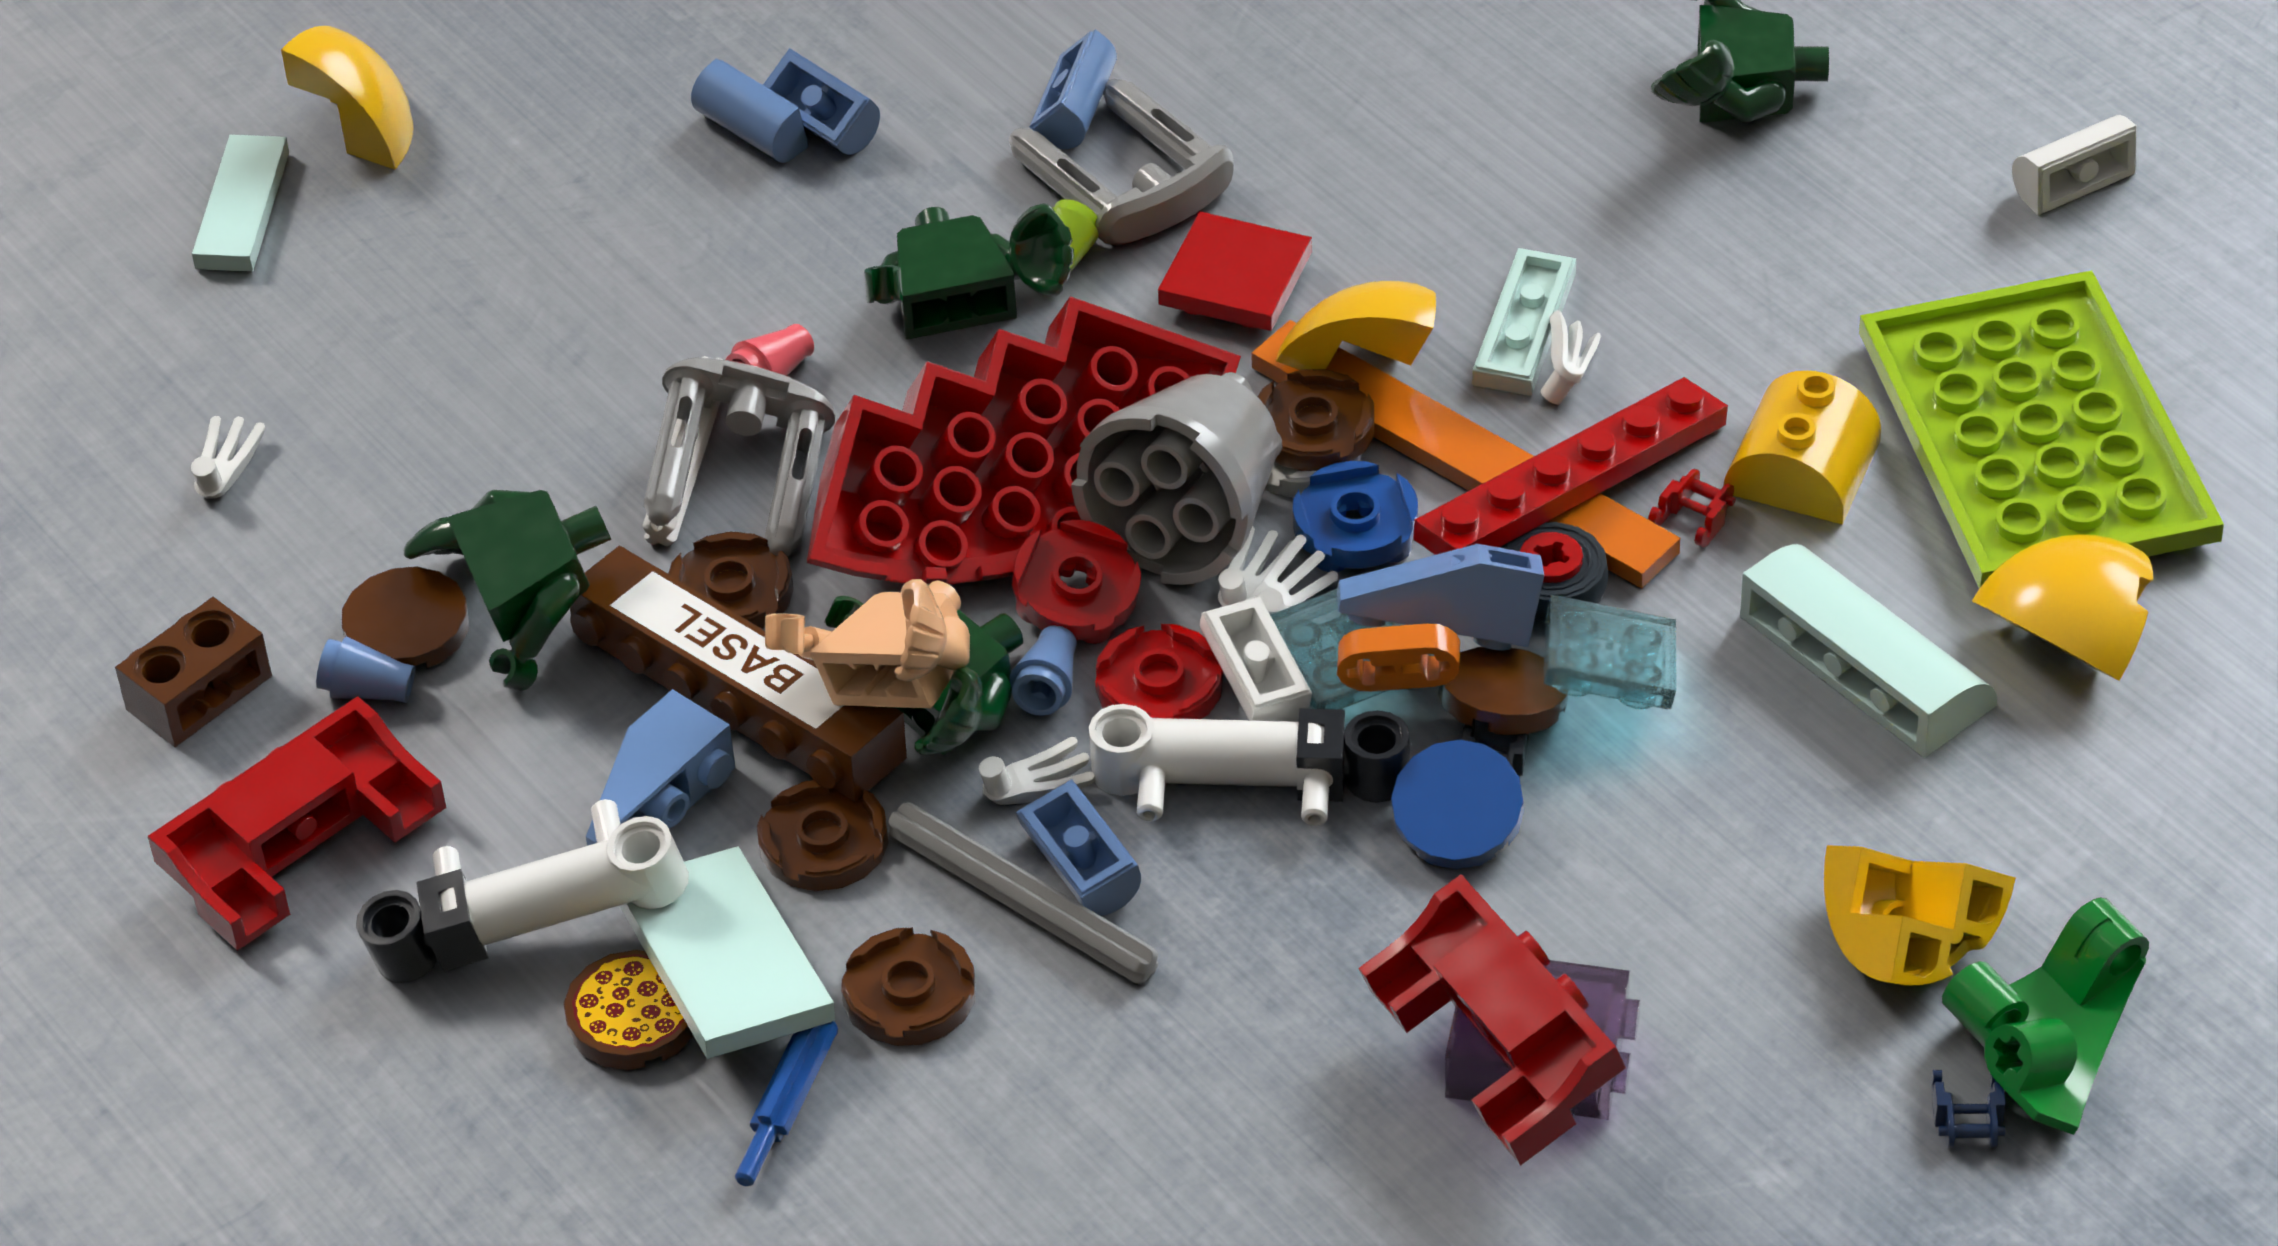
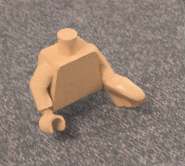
M911 579L906 582L901 592H881L872 596L833 631L812 626L805 627V616L768 614L765 616L766 648L770 650H785L787 653L799 654L805 659L814 660L832 703L844 706L931 709L951 680L953 671L966 667L969 663L970 634L968 627L960 620L957 613L961 606V600L956 590L942 581H934L928 585L921 579Z

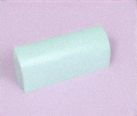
M1798 544L1782 547L1742 574L1740 617L1922 757L1926 758L1997 706V695L1994 688L1806 547Z

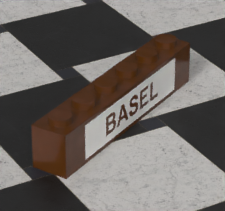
M619 545L585 572L590 586L570 608V623L573 632L580 640L590 646L596 645L619 659L630 671L636 674H644L667 688L669 692L673 689L728 723L731 731L736 730L760 744L774 758L784 759L808 773L822 787L827 789L834 787L837 792L856 802L863 796V789L867 791L872 789L907 759L904 713L895 707L834 705L814 660L805 659L799 654L787 653L785 650L767 649L765 646V631L624 547Z

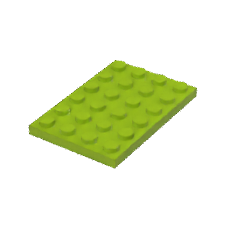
M2092 270L1860 315L1859 335L1979 588L1997 568L2015 554L2034 544L2061 536L2097 535L2125 542L2143 551L2147 556L2222 542L2224 523Z

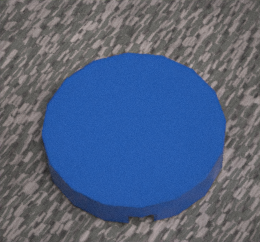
M1465 740L1436 743L1414 755L1397 775L1391 797L1396 830L1404 843L1406 841L1408 846L1416 851L1417 856L1429 864L1451 869L1480 866L1495 858V853L1503 849L1507 842L1509 846L1519 833L1525 810L1520 778L1506 757L1485 744Z

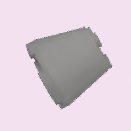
M1233 372L1225 373L1222 376L1213 374L1196 375L1109 415L1090 432L1080 445L1077 479L1071 484L1075 506L1081 520L1101 524L1119 534L1128 544L1127 552L1133 558L1134 563L1138 562V565L1143 569L1161 575V583L1186 585L1202 582L1220 573L1246 543L1274 461L1282 450V439L1276 430L1271 414L1262 401L1252 392V387L1246 378Z

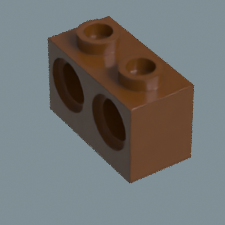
M211 597L192 612L182 616L170 628L142 648L132 652L124 661L115 666L126 710L174 747H177L272 677L263 633L215 597Z

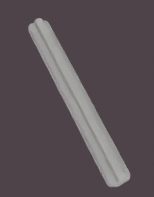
M910 802L902 803L897 811L891 814L888 823L890 825L889 833L893 838L1136 984L1145 983L1150 975L1155 973L1159 964L1157 961L1158 952L1155 948Z

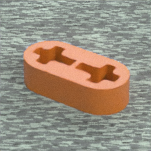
M1426 623L1354 630L1344 635L1339 642L1337 676L1347 687L1368 692L1445 685L1454 680L1459 673L1460 639L1453 630L1440 624Z

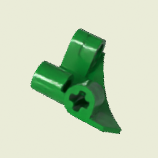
M2096 898L2081 906L2071 916L2040 968L2008 985L1987 962L1979 961L1972 963L1958 972L1948 983L1942 995V1004L1985 1048L1984 1058L1993 1078L2034 1121L2074 1135L2079 1128L2091 1087L2113 1032L2146 963L2145 957L2149 950V941L2107 898Z

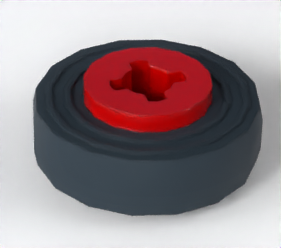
M1558 522L1544 523L1500 547L1541 555L1544 579L1534 620L1541 622L1569 621L1587 614L1601 601L1608 583V566L1605 550L1593 535L1581 528Z

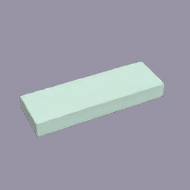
M229 135L192 252L195 269L253 272L289 155L287 137Z
M1518 248L1473 367L1472 385L1532 396L1552 340L1549 316L1557 310H1560L1561 313L1563 311L1576 275V258Z

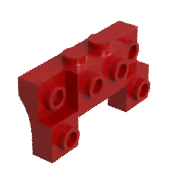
M357 696L285 745L271 751L264 759L231 781L221 784L213 793L148 835V840L154 862L194 898L198 915L238 951L291 915L285 889L272 876L362 815L396 843L446 809L441 781L402 746L378 713Z
M1460 874L1434 893L1424 911L1399 938L1358 969L1371 993L1406 1033L1451 1001L1511 1069L1471 1100L1483 1123L1521 1166L1575 1126L1577 1123L1570 1109L1626 1069L1617 1047L1585 1012L1589 1008V1004L1571 978L1564 973L1555 979L1546 969L1550 965L1549 958L1528 931H1524L1517 936L1464 876Z

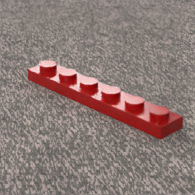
M1683 377L1415 519L1413 540L1434 555L1475 544L1501 547L1726 425L1728 405Z

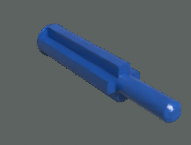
M834 1021L793 1033L750 1121V1127L756 1133L735 1174L738 1184L745 1187L752 1186L773 1143L781 1142L783 1136L789 1134L822 1063L838 1034V1026Z

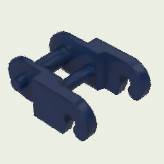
M1932 1070L1931 1092L1935 1127H1938V1136H1945L1947 1149H1953L1955 1139L1988 1138L1990 1147L1997 1148L1998 1136H2005L2006 1133L2005 1126H2003L2005 1096L2004 1089L1993 1078L1991 1073L1990 1093L1987 1096L1986 1104H1953L1951 1093L1945 1092L1944 1082H1942V1070ZM1954 1114H1986V1124H1955Z

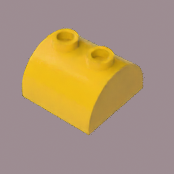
M1794 371L1776 378L1766 389L1726 473L1724 485L1730 483L1734 486L1733 496L1843 525L1881 440V423L1878 413L1873 404L1860 390L1841 378L1818 371Z

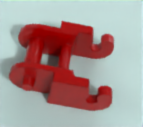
M1694 468L1686 476H1682L1680 482L1673 479L1659 496L1658 508L1654 506L1651 508L1648 520L1661 526L1670 514H1677L1683 506L1706 516L1705 528L1699 527L1697 529L1694 541L1696 545L1705 548L1725 525L1727 508L1735 504L1736 498L1733 497L1734 486L1727 483L1722 489L1702 482L1700 481V471ZM1693 493H1697L1712 501L1708 506L1691 500L1690 497Z

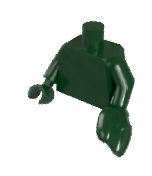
M1705 0L1704 5H1699L1697 56L1679 64L1676 69L1673 68L1665 72L1662 77L1651 84V92L1660 99L1686 106L1699 105V122L1738 119L1741 122L1750 123L1764 116L1787 114L1793 109L1795 81L1828 82L1829 47L1795 46L1793 18L1788 14L1760 11L1744 4L1741 0Z
M1046 203L1031 206L1017 219L1010 235V241L999 234L990 233L981 217L970 215L950 219L948 212L944 208H926L915 218V226L902 228L897 233L898 251L886 255L880 266H873L864 270L867 303H874L876 301L884 305L901 301L903 329L906 340L1016 319L1017 308L1014 280L1021 279L1029 288L1046 296H1058L1063 291L1062 284L1069 280L1071 274L1069 266L1073 264L1074 249L1070 247L1073 241L1070 228L1065 226L1053 208Z
M491 490L471 510L439 518L427 524L406 543L403 552L404 556L408 559L432 553L436 555H449L451 553L464 555L502 641L509 640L512 648L511 650L501 648L494 651L489 658V665L493 672L508 674L502 683L505 688L523 691L529 689L537 678L538 665L535 657H537L564 615L578 597L585 593L590 586L577 555L612 539L597 506H593L561 521L548 491Z
M837 596L831 605L824 623L828 627L837 628L859 609L863 603L849 596ZM958 610V616L966 624L970 634L969 663L966 667L953 671L951 680L931 709L895 707L904 713V722L922 736L915 742L914 746L919 754L934 755L941 753L945 756L956 746L965 742L976 730L993 731L1000 725L1012 696L1009 653L1023 644V635L1020 628L1006 613L999 614L979 627L963 612Z

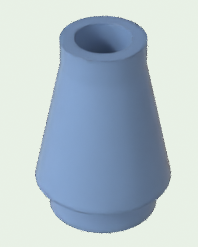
M1056 625L1044 628L1036 643L1010 674L1012 696L1017 705L1024 711L1034 715H1049L1063 707L1070 700L1073 681V656L1077 642L1073 633L1068 629Z
M347 636L342 642L328 639L319 661L316 687L330 691V698L354 699L358 696L361 699L395 700L407 703L412 691L416 668L413 665L401 663Z

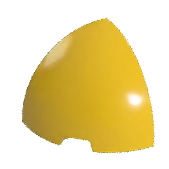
M316 26L303 31L290 40L281 49L288 85L328 98L330 102L337 104L347 154L396 170L409 150L414 128L408 98L399 79L387 62L373 48L357 37L332 26Z
M1404 281L1366 282L1338 291L1311 308L1294 325L1278 351L1276 362L1298 370L1326 369L1341 342L1345 341L1411 366L1434 327L1436 294L1433 290L1420 286L1417 283Z
M2097 535L2061 536L2034 544L2008 559L1988 577L1975 594L1972 602L2014 626L2036 635L2095 670L2120 681L2135 652L2147 620L2148 611L2138 604L2137 601L2146 585L2153 580V569L2149 557L2143 551L2125 542Z
M1827 845L1824 862V897L1830 927L1835 940L1853 966L1868 977L1878 981L1899 985H1924L1953 975L1950 967L1957 963L1967 952L1986 947L2006 913L2016 877L1967 863L1911 861L1865 847Z

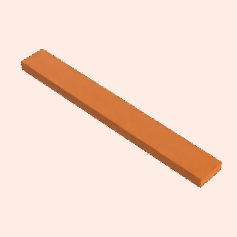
M1292 320L1286 322L1251 353L1252 368L1277 383L1287 381L1288 373L1298 371L1296 368L1276 362L1278 351L1284 339L1296 324ZM1338 347L1326 368L1330 371L1348 375L1359 383L1360 391L1366 396L1370 395L1374 402V438L1468 491L1534 457L1532 454ZM1601 493L1545 522H1558L1577 526L1593 535L1605 550L1608 570L1641 589L1680 553V537Z

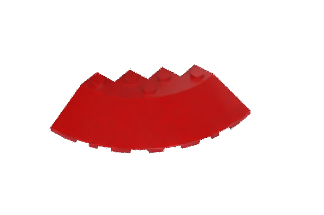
M1070 296L1050 324L1045 344L999 328L979 357L974 377L927 361L908 389L902 411L853 395L834 425L819 482L807 563L856 577L897 583H906L911 579H921L926 584H931L934 581L957 584L1012 576L1017 553L1030 535L1040 529L1041 535L1048 531L1059 529L1060 522L1081 520L1073 499L1071 484L1077 479L1080 445L1103 419L1190 377L1202 374L1222 376L1229 372L1236 373L1241 356Z

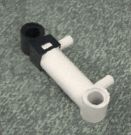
M1118 704L1100 710L1091 719L1088 727L1091 771L1095 775L1094 782L1100 789L1109 794L1125 796L1138 793L1136 813L1141 819L1149 822L1156 821L1162 817L1165 784L1297 787V801H1302V820L1308 825L1319 826L1327 821L1328 801L1343 802L1344 778L1346 787L1350 792L1363 801L1375 803L1390 801L1397 775L1410 760L1408 726L1400 717L1390 712L1379 710L1364 712L1355 716L1346 726L1345 709L1299 708V722L1150 718L1146 711L1137 706Z
M604 799L597 801L591 808L597 843L467 881L461 870L458 850L450 846L438 848L432 855L436 876L416 882L419 903L408 892L400 890L384 891L370 898L362 906L357 915L356 928L380 974L390 981L399 983L410 982L429 972L437 960L444 972L489 959L488 944L632 902L637 907L645 909L662 908L673 903L683 894L688 884L689 872L669 828L664 822L658 818L643 816L632 818L620 824L617 804L614 801Z

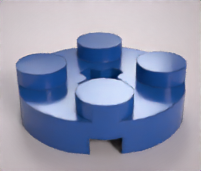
M1345 461L1325 466L1310 476V485L1302 491L1301 495L1298 489L1293 499L1295 536L1303 535L1306 538V543L1302 548L1311 555L1316 551L1324 553V560L1316 566L1322 571L1340 572L1345 568H1369L1387 562H1399L1408 557L1412 550L1414 521L1418 518L1417 495L1408 480L1396 473V481L1389 476L1379 474L1378 464L1367 461ZM1358 510L1359 514L1365 516V518H1346L1347 511Z

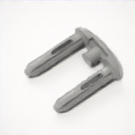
M1111 79L1106 83L1103 95L1107 107L1183 167L1184 171L1171 177L1157 164H1146L1135 174L1132 181V189L1116 196L1039 132L1032 129L1018 128L1009 137L1013 156L1064 199L1078 201L1093 210L1097 215L1095 226L1099 233L1098 238L1105 244L1113 246L1126 245L1141 240L1184 221L1222 194L1229 186L1234 171V157L1229 148L1225 145H1209L1194 133L1190 127L1179 121L1132 82L1120 79Z
M699 357L688 358L674 363L666 369L662 376V385L668 396L644 498V508L648 519L656 526H664L678 515L681 510L694 446L698 437L703 407L710 409L713 400L727 403L729 406L725 422L727 427L736 434L751 436L760 432L765 414L776 416V426L787 429L765 538L768 540L770 552L773 555L778 556L780 550L787 557L790 556L802 542L815 473L818 469V458L823 433L830 430L835 424L836 413L832 404L818 390L786 375L758 366L729 360ZM676 419H682L686 424L680 448L674 447L671 444ZM796 450L802 451L805 454L800 480L792 477Z

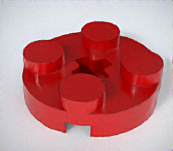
M1069 520L1060 522L1059 529L1048 531L1041 535L1040 529L1025 540L1016 556L1012 587L1017 600V614L1022 620L1035 625L1041 630L1048 626H1061L1071 631L1076 640H1083L1091 644L1102 643L1110 638L1115 628L1122 625L1130 617L1136 606L1141 581V571L1138 562L1135 565L1133 558L1127 552L1128 544L1115 531L1101 524L1085 520ZM1075 571H1080L1086 574V583L1090 586L1081 589L1071 588L1060 579V576L1071 578Z

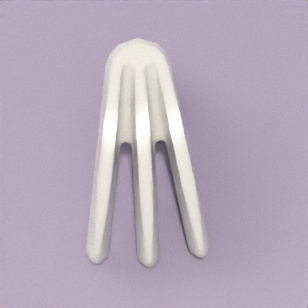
M1557 310L1549 316L1552 335L1551 359L1555 370L1540 392L1551 403L1560 405L1573 385L1581 382L1597 349L1601 334L1596 333L1590 337L1581 357H1578L1583 337L1581 322L1577 320L1569 326L1568 336L1565 319L1561 311Z
M213 416L210 419L202 455L191 464V471L195 478L194 488L199 495L207 499L218 498L230 489L253 457L265 431L264 423H256L248 438L234 456L244 424L243 417L237 416L234 418L227 438L217 458H215L221 418Z
M1252 526L1249 537L1242 549L1233 558L1229 568L1222 571L1219 575L1220 591L1218 593V600L1220 604L1224 607L1248 600L1293 540L1288 542L1273 562L1261 573L1278 537L1277 531H1269L1247 568L1243 570L1255 528Z
M1303 535L1296 536L1248 598L1249 600L1261 597L1273 620L1338 580L1339 575L1337 572L1331 571L1297 593L1289 594L1288 591L1324 560V553L1316 551L1283 582L1277 581L1278 577L1306 543V538Z
M1069 737L1041 753L1014 762L1006 767L1003 760L996 756L984 759L979 765V772L984 783L983 794L999 805L1034 802L1071 779L1079 789H1082L1094 783L1095 775L1089 771L1067 777L1089 763L1088 753L1083 752L1059 762L1076 749L1078 745L1076 737Z

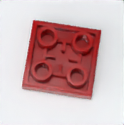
M1199 211L1158 288V305L1183 310L1193 315H1204L1238 323L1248 328L1272 331L1312 254V237Z

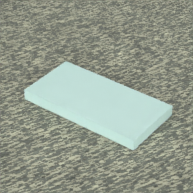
M739 846L685 861L684 863L689 872L688 884L683 894L673 903L656 909L637 907L632 902L619 906L707 1059L835 1021L833 1000Z

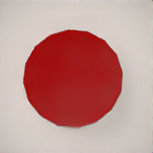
M1161 624V630L1145 631L1144 625L1128 629L1110 640L1097 657L1095 688L1103 709L1111 705L1127 704L1137 706L1146 711L1150 718L1203 719L1210 714L1221 698L1223 670L1206 638L1199 632L1178 624Z

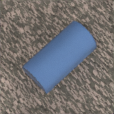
M1096 29L1093 32L1090 31L1059 56L1029 126L1030 129L1039 132L1058 149H1071L1083 142L1105 90L1106 83L1109 81L1116 64L1117 53L1115 47Z
M790 48L763 84L799 107L805 129L845 154L858 153L870 143L876 134L880 123V110L870 98Z
M717 58L705 67L697 77L691 92V103L693 108L702 115L781 163L789 162L808 148L800 110L795 104Z
M1072 779L1016 812L1022 827L1081 905L1100 916H1104L1119 910L1135 896L1141 884V873L1138 864Z

